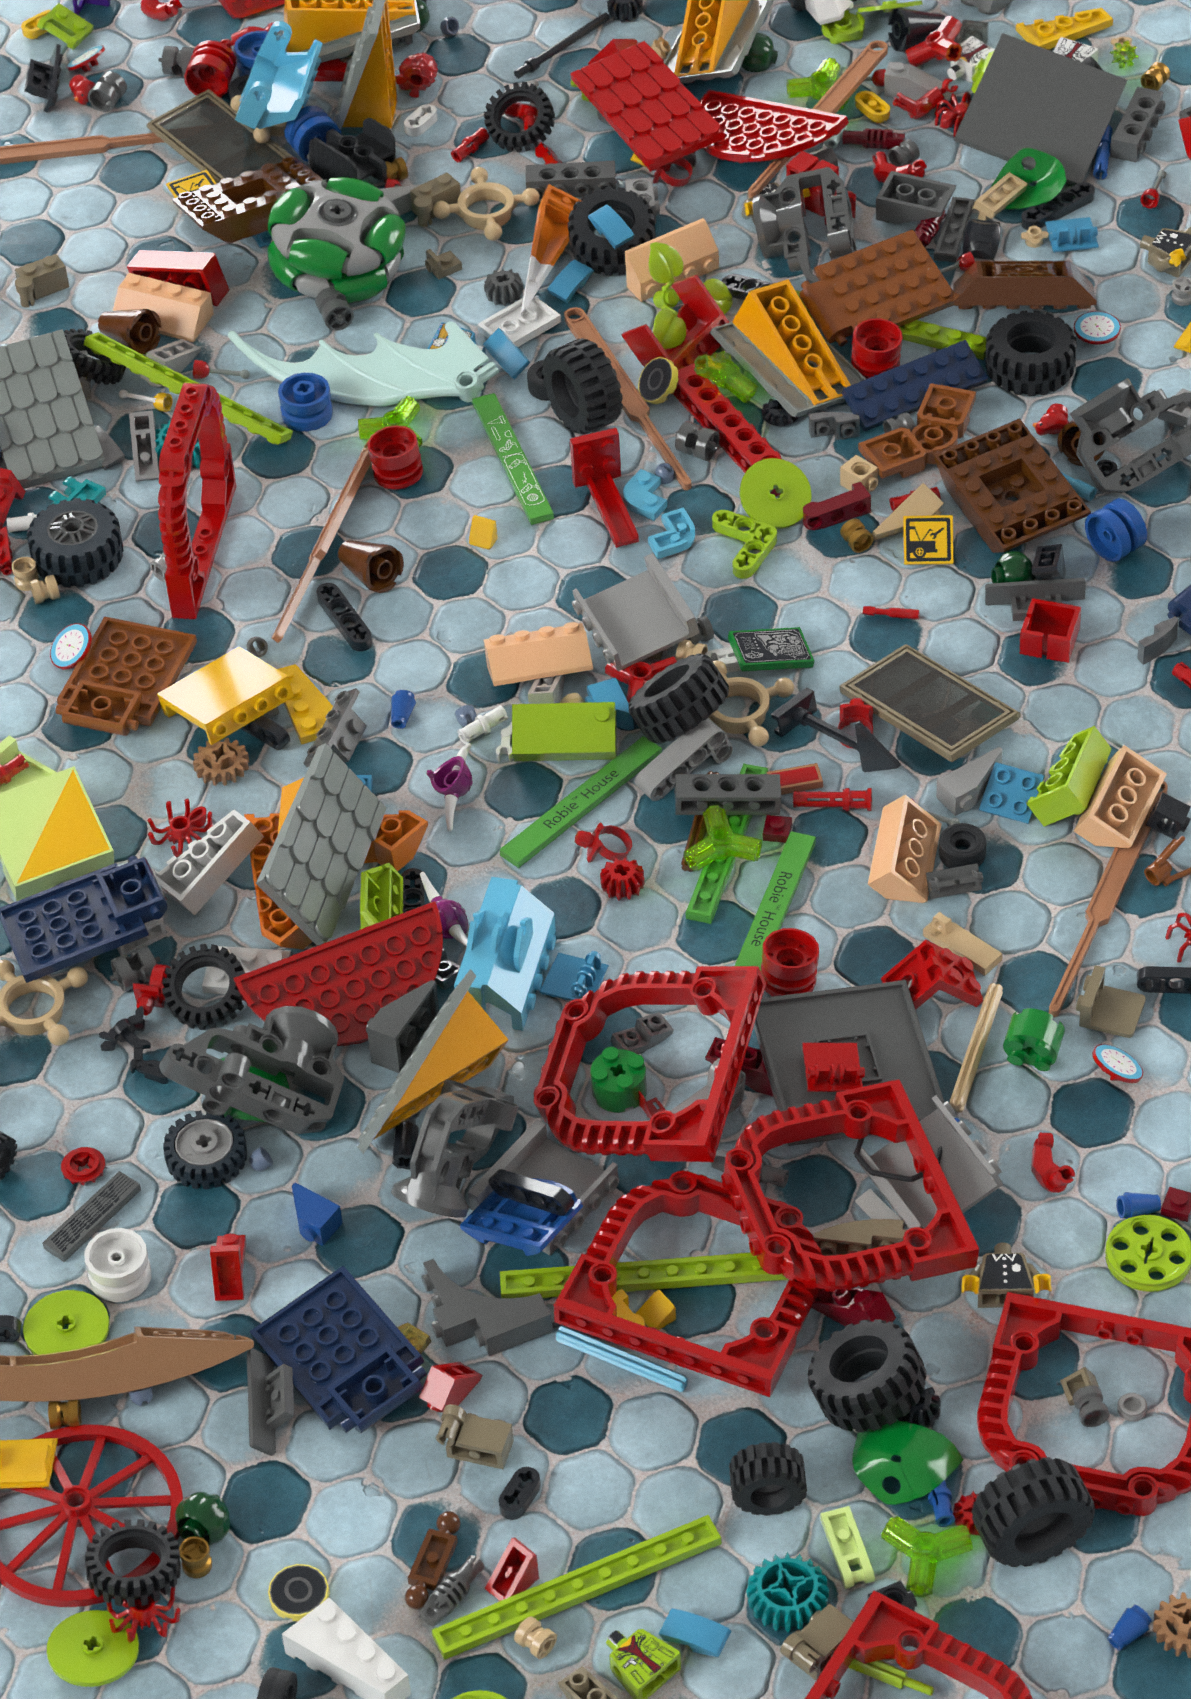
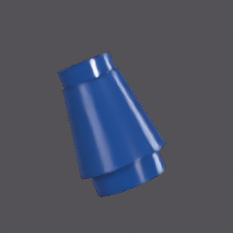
M398 690L391 697V725L397 729L406 727L416 705L414 694L408 690Z
M1125 1192L1117 1197V1212L1120 1218L1126 1219L1138 1215H1148L1161 1210V1200L1158 1194Z
M1138 1605L1126 1608L1111 1634L1107 1637V1640L1114 1648L1121 1651L1123 1647H1126L1149 1631L1152 1619Z

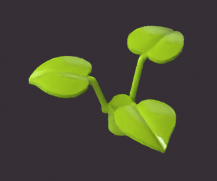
M655 242L650 244L649 272L656 282L667 284L662 286V290L657 291L653 297L655 306L661 309L654 320L653 334L662 347L668 349L677 347L686 337L684 320L677 317L678 312L671 308L675 307L681 299L674 289H669L674 283V277L682 274L683 261L680 254L673 247ZM719 279L706 280L703 284L722 312L726 314L733 303L729 289Z

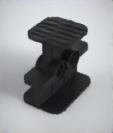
M367 118L363 121V133L356 137L350 135L343 136L331 129L326 132V143L317 138L310 140V168L319 177L326 180V182L330 178L336 177L364 180L369 176L383 181L387 178V165L385 162L388 161L390 163L396 159L395 137L390 129L372 118Z

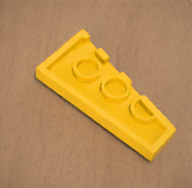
M1101 7L1075 12V15L1072 17L1064 15L1055 16V20L1046 22L1043 19L1034 20V24L1025 25L1024 22L1016 23V31L1028 43L1049 50L1056 47L1061 37L1076 40L1113 26V18Z
M296 664L279 668V671L288 675L294 697L284 702V705L302 745L316 740V734L323 727L326 715L331 711L333 705Z

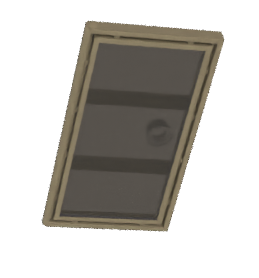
M209 89L147 123L149 130L198 170H207L217 184L222 179L241 176V173L245 171H256L261 169L263 165L282 162V159L286 157H293L271 138L266 143H258L253 136L255 129L236 121L237 111L232 109L231 106Z
M907 644L839 686L840 693L851 700L853 698H861L864 701V705L873 706V713L950 762L957 760L1005 729L1021 716L1020 712Z

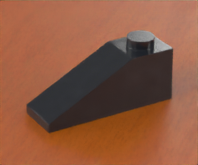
M1062 544L1037 547L1032 574L1038 581L1065 579L1066 568Z

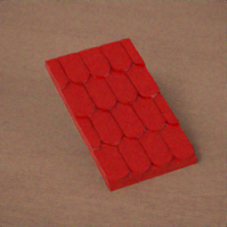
M645 41L619 51L617 54L615 53L603 58L599 62L596 61L581 68V70L578 69L570 73L571 80L597 109L598 119L611 126L650 172L725 138L720 124L704 109L703 104L680 82V79L668 68L664 60Z

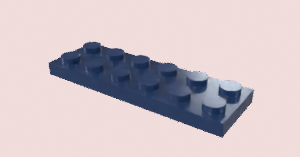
M963 340L843 388L842 395L853 414L859 415L860 426L865 432L882 425L883 421L887 419H896L898 415L905 412L910 414L919 410L930 383L969 390L986 383L988 377L967 341Z

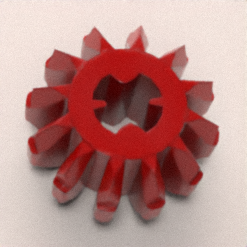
M615 857L613 863L606 862L605 867L601 869V888L603 892H607L609 898L616 896L618 901L622 897L630 900L632 895L639 896L640 889L644 888V870L642 866L638 865L636 860L629 861L627 857L623 860H618Z

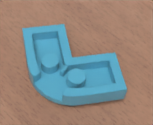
M640 469L624 486L623 497L627 503V508L636 514L655 521L668 507L666 499L652 494L661 485V477Z
M680 508L661 514V521L667 531L648 537L650 548L656 558L660 559L688 549L695 540V526L686 510Z

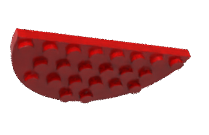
M709 90L700 100L704 109L720 124L725 135L724 139L702 149L721 160L736 161L737 163L793 157L801 151L810 149L832 136L838 135L849 124L847 116L713 90Z
M435 901L237 976L233 978L235 985L247 1005L264 1022L266 1016L276 1008L284 1006L303 1007L316 1011L326 1017L336 1027L339 1036L337 1046L367 1042V1023L370 1018L375 1017L382 1007L430 980H436L443 950L442 923Z

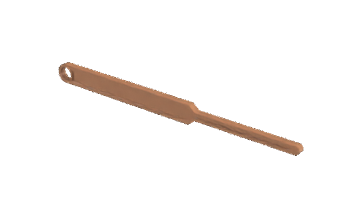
M880 40L870 42L812 109L836 114L887 55V43ZM874 48H882L883 50L876 51V50H873V49H874ZM790 158L774 159L748 189V197L753 199V196L758 195Z
M211 126L168 132L179 141L188 140L211 128ZM154 133L110 138L104 135L0 146V164L104 153L110 148L162 143L164 141Z
M577 307L566 310L564 313L565 323L575 338H583L595 342L597 347L602 348L605 356L609 357L612 362L611 365L616 370V377L621 385L620 392L623 396L621 401L623 404L622 409L628 418L639 422L665 463L672 466L674 476L684 490H690L691 480L648 417L650 414L648 405L583 309ZM572 315H579V316H581V317L578 318V319H570V318H568V317H570V316H572Z
M367 442L309 556V562L271 637L277 643L284 637L320 561L326 555L371 464Z
M1163 781L1161 785L1162 792L1167 794L1168 785ZM1162 792L1157 793L1130 848L1115 847L1086 909L1085 918L1088 921L1087 926L1049 1006V1013L1053 1017L1059 1015L1098 928L1108 924L1152 829L1146 826L1153 806Z

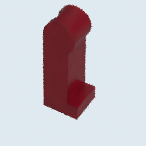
M860 481L852 484L851 491L821 502H809L803 507V525L809 530H818L871 513V495Z

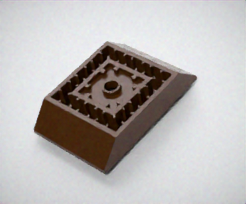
M286 157L282 159V162L263 165L259 170L245 171L241 173V176L222 179L218 184L204 185L197 191L181 193L179 197L172 199V201L202 230L230 244L268 231V218L271 209L283 193L292 188L323 179L296 157Z
M1070 260L976 261L953 283L954 306H959V309H972L973 306H982L983 309H996V305H1006L1007 309H1019L1020 305H1030L1031 309H1043L1044 305H1053L1055 309H1066L1067 305H1077L1079 309H1090L1091 305H1097L1092 282Z
M1020 418L934 454V459L946 490L993 553L1006 552L1091 514L1090 509ZM1010 497H1015V498H1017L1018 500H1016V501H1011V500H1007V499L1010 498Z

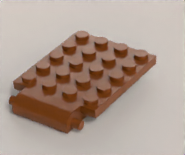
M913 229L814 267V273L819 281L812 284L809 281H804L801 284L802 291L799 294L800 299L829 343L836 341L840 347L847 344L848 341L845 337L853 335L855 327L862 321L871 318H881L889 320L900 327L954 306L952 288Z
M104 616L92 637L88 654L82 661L77 663L57 698L56 714L62 715V721L65 724L127 736L130 730L137 731L139 724L151 726L161 709L157 694L176 682L197 643L196 635Z

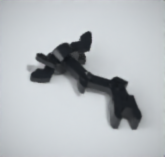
M140 1006L135 1011L136 1015L118 1021L108 1033L105 1031L99 1033V1037L105 1040L100 1046L101 1051L115 1050L118 1041H127L134 1048V1058L130 1062L132 1074L136 1070L144 1074L147 1079L161 1084H168V1078L161 1073L159 1068L161 1061L143 1060V1049H150L151 1043L134 1035L135 1031H144L145 1029L143 1006Z

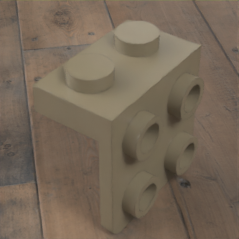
M1095 965L1092 975H1087L1083 987L1085 994L1079 995L1076 1011H1080L1079 1026L1126 1038L1133 1037L1145 1005L1146 997L1142 994L1105 986L1106 968Z

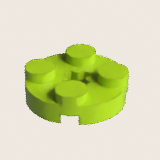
M845 10L844 17L841 20L821 25L823 35L829 38L832 44L860 40L865 30V20L860 13L856 12L855 15L850 13V10Z

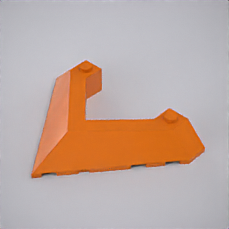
M399 810V814H384L376 839L371 842L364 863L377 862L381 865L390 863L399 871L414 858L428 827V821L409 810ZM270 813L269 817L255 818L254 814H244V817L264 836L250 852L261 934L280 947L303 950L313 941L256 884L278 836L280 813Z

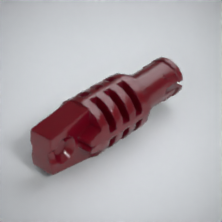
M866 128L863 131L844 130L842 136V143L844 145H862L866 149L890 150L895 146H900L905 141V134L893 133V130Z
M945 210L940 217L921 220L915 228L914 232L924 247H927L938 233L939 224L946 216Z

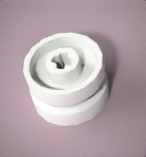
M123 1228L108 1229L97 1234L88 1243L84 1252L85 1265L88 1271L90 1286L97 1296L111 1302H123L138 1297L147 1289L151 1281V1266L146 1244L140 1235L132 1230Z

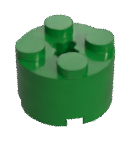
M1026 1008L1020 1014H1017L1016 1011L1011 1017L1003 1042V1049L1008 1055L1007 1061L1017 1066L1023 1063L1033 1065L1040 1071L1050 1070L1051 1065L1057 1060L1065 1033L1064 1025L1060 1021L1058 1025L1052 1020L1053 1015L1043 1010Z
M615 1047L605 1048L602 1054L593 1061L590 1069L592 1094L600 1108L613 1113L625 1112L626 1108L632 1106L635 1109L639 1106L638 1091L645 1098L647 1095L644 1058L629 1050L617 1049Z

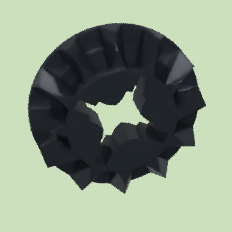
M769 399L768 403L763 404L762 417L771 425L786 426L794 423L799 418L791 416L777 400ZM778 409H783L782 414H780Z

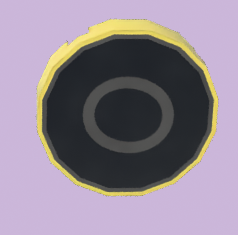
M663 357L652 359L646 364L638 381V390L642 398L646 402L656 405L665 402L669 393L672 394L678 382L677 367L674 366L671 360Z
M295 1564L285 1567L275 1574L269 1584L268 1596L271 1607L278 1616L284 1619L287 1617L292 1618L293 1621H299L329 1598V1587L326 1577L319 1569L310 1565Z

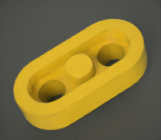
M51 10L43 11L25 20L21 24L23 36L29 39H36L47 33V30L38 28L37 24Z
M861 91L855 95V107L870 120L882 123L890 118V106L874 92Z

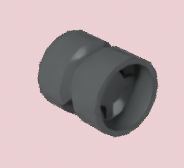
M105 72L89 91L88 100L95 109L101 112H109L125 94L127 84L116 72Z

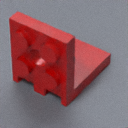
M926 939L881 977L882 983L906 980L908 985L912 980L909 991L915 1010L939 990L975 1007H978L984 1001L980 991L981 986L976 980L971 961L966 957H960L952 953L948 948H942Z

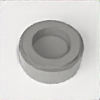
M1128 1393L1121 1396L1118 1400L1117 1411L1127 1421H1139L1147 1413V1402L1139 1394Z

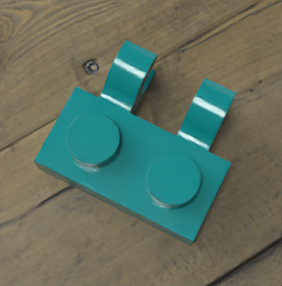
M67 477L62 483L67 486L64 494L68 497L58 491H53L48 496V499L53 500L51 504L54 503L55 505L66 499L67 501H73V498H80L82 501L90 499L97 504L106 495V487L88 479L81 483L72 477Z

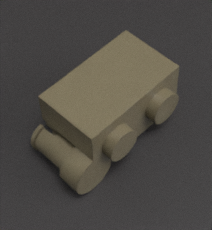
M446 172L410 190L412 212L418 216L419 226L428 227V224H432V219L435 218L433 214L435 203L439 201H444L448 204L458 203V197L461 194L460 183L449 173Z
M57 254L15 269V288L17 293H19L22 307L28 308V301L33 306L35 304L34 298L37 300L69 288L66 266Z
M450 1404L445 1406L441 1416L442 1424L436 1435V1440L444 1445L446 1438H448L446 1445L447 1457L504 1469L514 1442L512 1424L500 1419L491 1420L478 1417L472 1413H466L463 1408L457 1405Z
M829 1603L822 1611L818 1610L813 1614L806 1627L789 1635L783 1642L780 1652L814 1680H817L853 1624V1621Z

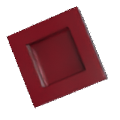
M766 815L762 833L763 841L786 843L792 829V817Z
M1169 1186L1161 1206L1160 1215L1188 1222L1191 1216V1192Z

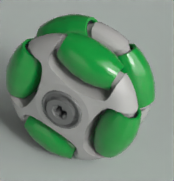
M336 177L330 178L328 182L326 180H319L292 188L276 200L268 218V232L272 236V240L267 249V256L272 272L290 290L316 298L323 289L335 287L337 291L346 297L348 304L368 300L387 288V284L395 276L400 266V261L404 256L403 242L406 227L396 207L384 196L380 189L359 179Z

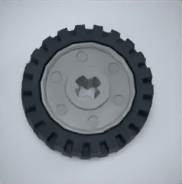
M201 1110L195 1111V1117H192L190 1113L186 1114L185 1121L181 1118L175 1121L176 1127L171 1125L168 1129L169 1134L166 1133L164 1137V1157L169 1173L173 1175L177 1182L181 1180L182 1185L186 1187L191 1183L193 1189H198L200 1184L203 1185V1189H210V1184L212 1183L217 1188L221 1186V1180L226 1184L229 1183L231 1175L236 1178L239 1175V1169L243 1170L245 1161H247L246 1139L237 1120L234 1121L233 1117L229 1114L226 1117L224 1114L219 1116L207 1112L206 1115H202Z

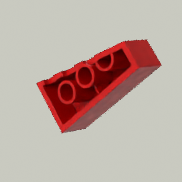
M139 250L127 265L129 273L210 292L213 306H218L230 290L215 253Z

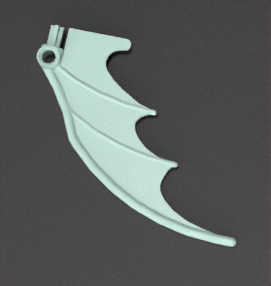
M452 321L445 324V330L448 333L447 342L437 349H421L392 342L379 333H375L374 337L377 339V347L370 354H344L332 349L324 340H319L320 346L314 355L304 362L296 363L270 358L244 342L235 331L228 333V338L242 353L274 378L283 382L286 378L298 373L318 374L323 376L329 383L330 399L347 404L382 407L410 400L443 396H459L464 402H472V398L480 397L481 390L484 389L483 383L499 373V369L494 362H489L474 372L489 361V358Z

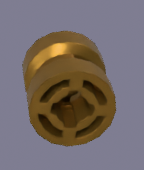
M1161 62L1153 63L1148 71L1141 76L1140 82L1142 87L1158 91L1169 79L1170 71Z
M402 157L396 158L390 163L388 161L385 162L387 165V178L395 180L408 178V169Z
M859 519L847 521L840 530L843 539L849 543L851 549L856 553L866 551L873 543L872 534L865 529V526Z
M80 1399L68 1400L67 1402L49 1401L48 1417L50 1429H59L63 1425L80 1426L82 1423Z
M201 1537L185 1539L179 1547L183 1571L188 1577L194 1579L202 1578L210 1573L212 1569L209 1545Z

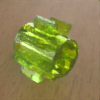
M1128 40L1124 41L1123 46L1119 42L1115 43V51L1110 52L1114 58L1112 63H1119L1120 69L1124 68L1126 64L1129 67L1133 66L1132 60L1139 58L1135 53L1137 46H1129ZM1122 51H1124V54H1127V58H1125L1124 55H1121Z

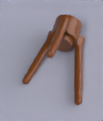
M1181 836L1178 840L1176 838L1173 839L1156 860L1144 870L1145 877L1151 884L1158 886L1163 883L1165 886H1168L1171 882L1191 874L1190 867L1170 875L1172 866L1167 861L1185 841L1184 836Z

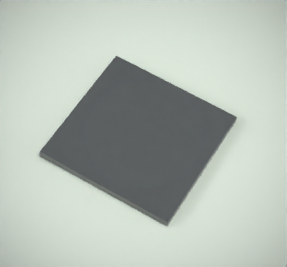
M1002 33L955 135L954 141L1005 161H1009L1023 148H1033L1045 152L1062 163L1066 174V184L1074 186L1084 181L1127 80ZM1026 156L1022 159L1021 164L1022 167L1032 170L1036 165V161L1033 157Z
M906 980L762 998L754 1023V1030L777 1110L785 1111L788 1107L792 1106L799 1108L803 1107L806 1103L818 1104L821 1100L825 1099L828 1101L835 1100L836 1092H808L802 1043H857L860 1067L865 1068V1077L862 1078L863 1087L900 1079L919 1119H924L937 1109L932 1100V1097L935 1095L944 1103ZM844 1132L787 1144L788 1146H794L808 1143L845 1139L849 1137L846 1136Z

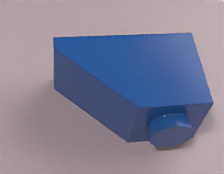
M295 1182L292 1185L300 1234L307 1241H314L323 1246L343 1224L341 1208L338 1204Z

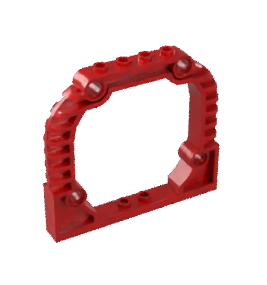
M183 383L159 458V484L161 487L158 493V503L160 505L158 518L160 520V532L162 533L161 541L164 544L165 564L167 565L165 580L172 618L194 620L197 618L237 486L231 445L227 443V436L225 435L222 403L216 388L209 384ZM198 438L201 452L202 512L191 543L186 507L187 484L191 473L192 454Z
M697 966L695 973H690L689 971H681L680 973H675L674 971H666L665 973H660L659 971H651L650 973L636 971L632 975L623 973L619 975L618 979H607L602 982L600 989L596 992L589 990L581 999L569 1001L562 1010L560 1020L556 1023V1032L553 1041L549 1044L548 1056L545 1064L542 1065L538 1086L534 1089L533 1102L544 1122L549 1125L555 1138L563 1146L572 1149V1151L577 1153L583 1152L587 1155L601 1153L607 1156L611 1154H617L618 1156H625L626 1154L641 1156L642 1154H647L651 1161L714 1162L766 986V981L759 967ZM639 1005H697L701 1014L710 1016L719 1012L731 1023L726 1041L721 1046L719 1064L714 1069V1081L708 1099H697L691 1105L675 1114L667 1110L659 1111L651 1117L650 1121H592L575 1116L576 1105L570 1092L586 1042L594 1039L601 1033L608 1016L626 1007Z
M900 1079L836 1092L835 1100L832 1101L825 1099L821 1100L818 1104L806 1103L803 1107L796 1108L792 1106L788 1107L785 1111L774 1110L766 1116L761 1115L756 1121L744 1128V1131L737 1139L735 1148L727 1152L725 1156L724 1174L721 1175L723 1188L725 1191H729L731 1195L732 1209L734 1213L738 1212L742 1233L748 1235L752 1256L757 1257L761 1268L768 1274H782L792 1282L793 1279L804 1283L809 1289L814 1290L817 1287L825 1289L827 1292H834L838 1289L849 1291L858 1286L863 1288L872 1283L881 1284L885 1280L890 1279L899 1280L907 1275L912 1282L977 1266L979 1247ZM844 1132L846 1136L852 1139H863L872 1134L893 1143L906 1141L913 1156L914 1168L917 1173H923L925 1192L931 1195L937 1207V1212L924 1229L919 1227L908 1229L904 1233L903 1241L845 1255L824 1256L802 1249L799 1240L793 1233L787 1229L777 1227L759 1185L762 1156L768 1150L783 1144Z
M681 1170L673 1173L669 1179L654 1180L649 1186H637L631 1189L630 1193L622 1195L617 1199L616 1203L607 1212L586 1254H581L554 1304V1322L771 1397L796 1346V1338L821 1288L816 1287L813 1290L807 1288L804 1283L793 1279V1282L788 1280L770 1317L755 1319L750 1325L749 1335L739 1340L725 1343L721 1352L689 1342L682 1337L663 1333L656 1328L646 1327L617 1317V1306L612 1299L617 1292V1271L615 1267L633 1233L645 1220L662 1212L679 1217L692 1216L701 1212L740 1226L738 1212L734 1213L730 1201L731 1195L729 1191L724 1190L722 1182L710 1179L705 1175ZM765 1197L777 1227L787 1229L793 1233L799 1240L803 1250L822 1255L821 1249L814 1241L812 1233L803 1225L802 1212L785 1202Z
M1007 1292L977 1411V1429L983 1447L994 1458L995 1463L1005 1472L1011 1470L1012 1466L1027 1463L1028 1460L1036 1459L1038 1461L1043 1457H1047L1045 1452L1037 1445L1019 1441L1015 1438L1008 1424V1417L1021 1371H1027L1036 1366L1039 1349L1059 1339L1061 1330L1096 1336L1104 1340L1111 1339L1126 1342L1130 1345H1141L1175 1352V1363L1185 1374L1183 1396L1191 1404V1328ZM1191 1417L1186 1439L1178 1456L1161 1469L1135 1467L1122 1475L1072 1464L1086 1486L1095 1508L1113 1510L1124 1515L1147 1516L1155 1511L1157 1504L1173 1501L1176 1496L1191 1491Z
M875 1590L805 1698L834 1699L841 1686L839 1681L853 1659L863 1664L885 1659H895L900 1667L907 1670L916 1669L922 1664L930 1666L984 1694L989 1699H1033L1029 1688L1023 1680L1005 1663L988 1656L983 1651H978L968 1643L955 1639L950 1634L940 1631L938 1623ZM913 1646L916 1650L907 1651L904 1647Z

